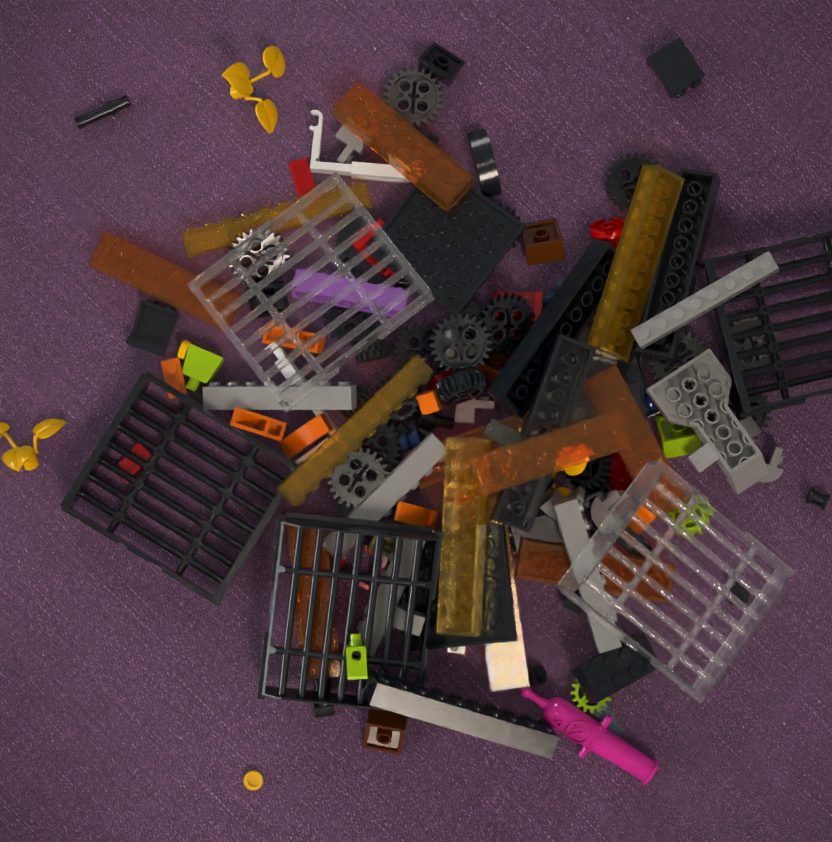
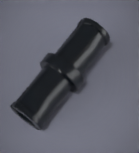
M418 411L415 416L417 423L427 424L432 428L441 427L452 430L455 424L453 418L440 416L439 413L422 415V412Z

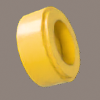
M187 340L182 341L177 354L178 358L185 360L188 346L191 342Z
M256 770L249 771L244 777V785L249 790H258L264 781L262 774Z

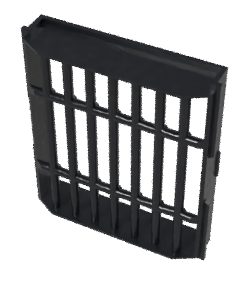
M832 231L699 262L701 269H705L707 286L721 279L717 278L714 266L744 259L749 263L754 260L753 257L761 256L768 251L774 253L823 241L825 254L777 264V266L779 267V272L828 261L831 271L766 287H761L759 282L753 286V290L742 292L714 308L735 394L741 407L738 411L740 418L803 404L806 399L832 393V388L790 398L788 392L789 387L831 378L832 370L785 380L783 369L832 358V350L786 361H780L778 350L832 338V330L779 343L775 342L773 334L775 331L831 319L832 311L776 324L770 323L768 313L832 299V291L769 306L765 304L763 296L832 279V245L830 241L832 239ZM756 297L758 308L730 315L726 314L724 304ZM761 316L763 327L731 334L730 322ZM762 334L766 335L768 345L736 352L734 341ZM765 353L771 354L773 364L741 371L738 360ZM775 371L778 382L746 390L743 378ZM780 390L783 400L750 407L748 397Z
M146 372V374L142 373L60 506L63 511L113 542L123 544L132 553L162 568L163 573L219 606L222 602V597L298 474H301L304 468L250 434L242 435L233 429V426L213 414L206 413L203 410V406ZM151 382L185 402L179 413L146 394ZM141 400L174 419L169 430L136 410ZM191 407L253 444L248 455H245L185 418ZM131 416L164 436L159 446L126 426ZM180 425H184L242 461L243 463L236 472L176 435L175 433ZM121 432L154 452L149 462L116 443ZM170 441L175 442L233 478L228 487L222 486L167 452L165 449ZM113 449L142 467L144 470L140 477H134L105 459L110 450ZM260 449L292 468L286 479L254 460ZM160 457L221 493L222 497L217 504L213 503L155 467ZM101 465L134 485L128 495L95 475ZM249 466L281 485L276 496L244 477ZM150 473L212 510L207 521L147 485L145 481ZM90 482L122 500L123 504L120 509L116 511L85 492ZM239 482L272 502L266 512L234 493ZM140 489L201 526L202 529L197 537L135 500ZM82 498L113 517V520L108 528H105L74 509V505ZM229 499L261 518L256 529L223 509ZM132 506L190 542L192 545L188 552H182L124 516L129 507ZM219 515L251 535L246 545L213 525ZM121 522L181 559L182 561L176 571L116 535L114 531ZM208 532L241 551L236 561L203 542ZM198 548L231 568L225 578L193 558ZM188 565L221 584L215 595L182 575Z
M282 511V514H278L271 582L274 583V589L271 590L269 630L264 635L257 699L265 700V696L288 701L385 710L369 705L363 690L367 679H359L357 695L345 694L347 683L345 645H350L349 634L353 633L359 581L370 582L363 644L366 645L367 672L368 664L380 665V671L386 673L388 666L400 667L399 676L406 679L407 668L417 669L416 681L425 685L429 654L426 641L431 602L436 598L444 532L439 531L438 527ZM284 524L297 527L292 566L280 565ZM305 528L317 529L312 568L301 567ZM325 530L337 532L332 570L320 569ZM344 533L356 534L352 572L340 571ZM364 535L376 536L371 575L360 573ZM384 537L396 538L390 577L379 575ZM404 539L415 540L410 579L399 578ZM423 541H433L429 581L419 580ZM279 573L292 574L283 647L270 646ZM299 575L311 576L303 649L291 648ZM319 577L331 578L322 651L311 650ZM339 579L351 580L342 653L331 652ZM378 583L390 584L381 657L370 656ZM398 585L409 586L401 658H389ZM417 588H428L425 605L426 619L422 629L419 661L409 660ZM269 654L282 655L279 687L266 686ZM353 654V657L358 658L359 655ZM290 656L302 657L298 689L286 688ZM310 658L322 659L318 691L306 690ZM329 660L341 661L337 693L326 692Z

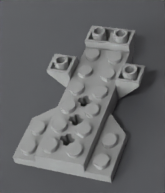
M709 348L649 387L646 392L668 423L692 427L704 444V446L688 457L696 471L701 473L717 462L726 475L727 482L736 495H738L769 474L763 455L752 440L753 437L762 431L751 416L738 421L728 407L732 379ZM689 383L692 385L690 390L686 389L684 386L686 384L688 385ZM697 399L698 401L700 399L703 401L702 406L696 404ZM707 414H709V416L713 415L714 419L712 421H709L707 419Z

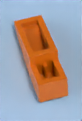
M266 324L262 343L322 355L326 336Z
M435 389L425 391L416 396L422 415L442 409Z
M235 407L230 425L276 441H282L287 423Z
M322 413L284 438L279 444L290 459L320 440L323 436L334 430L326 415Z
M399 501L394 520L411 525L435 527L438 512Z
M638 504L633 511L628 513L621 524H626L636 534H639L656 516L642 504Z

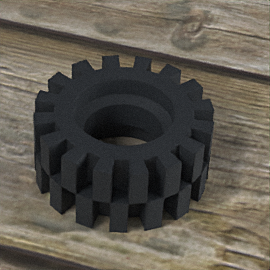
M387 340L370 342L354 348L356 361L359 364L390 356Z
M362 384L356 388L357 408L339 410L349 420L359 412L372 396V393Z

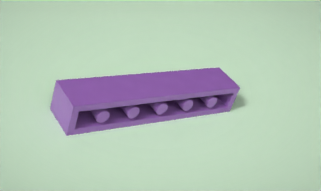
M296 269L291 288L293 298L399 319H405L410 299L409 291L402 287L392 288L382 283L372 284L365 280H352L346 276L336 277L326 272L316 273L309 269Z

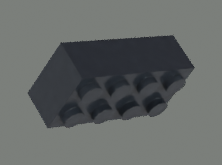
M644 632L634 634L621 642L622 647L600 653L572 669L589 704L602 701L661 667Z

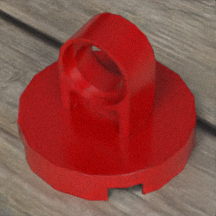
M612 217V221L605 222L603 218L591 223V237L607 242L612 240V246L618 251L620 246L619 237L628 231L627 221L622 218Z

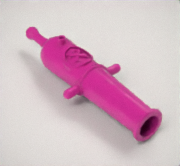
M523 687L521 689V695L524 698H529L541 707L544 721L549 726L566 735L571 741L582 745L581 750L578 752L579 758H584L588 752L593 751L640 779L642 785H646L656 773L659 760H652L608 729V725L612 721L611 715H606L602 721L598 722L564 698L554 697L548 700L532 692L530 687Z

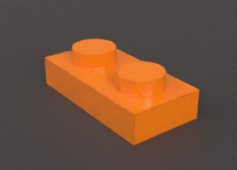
M180 358L161 361L165 383L188 395ZM168 393L169 399L177 398Z

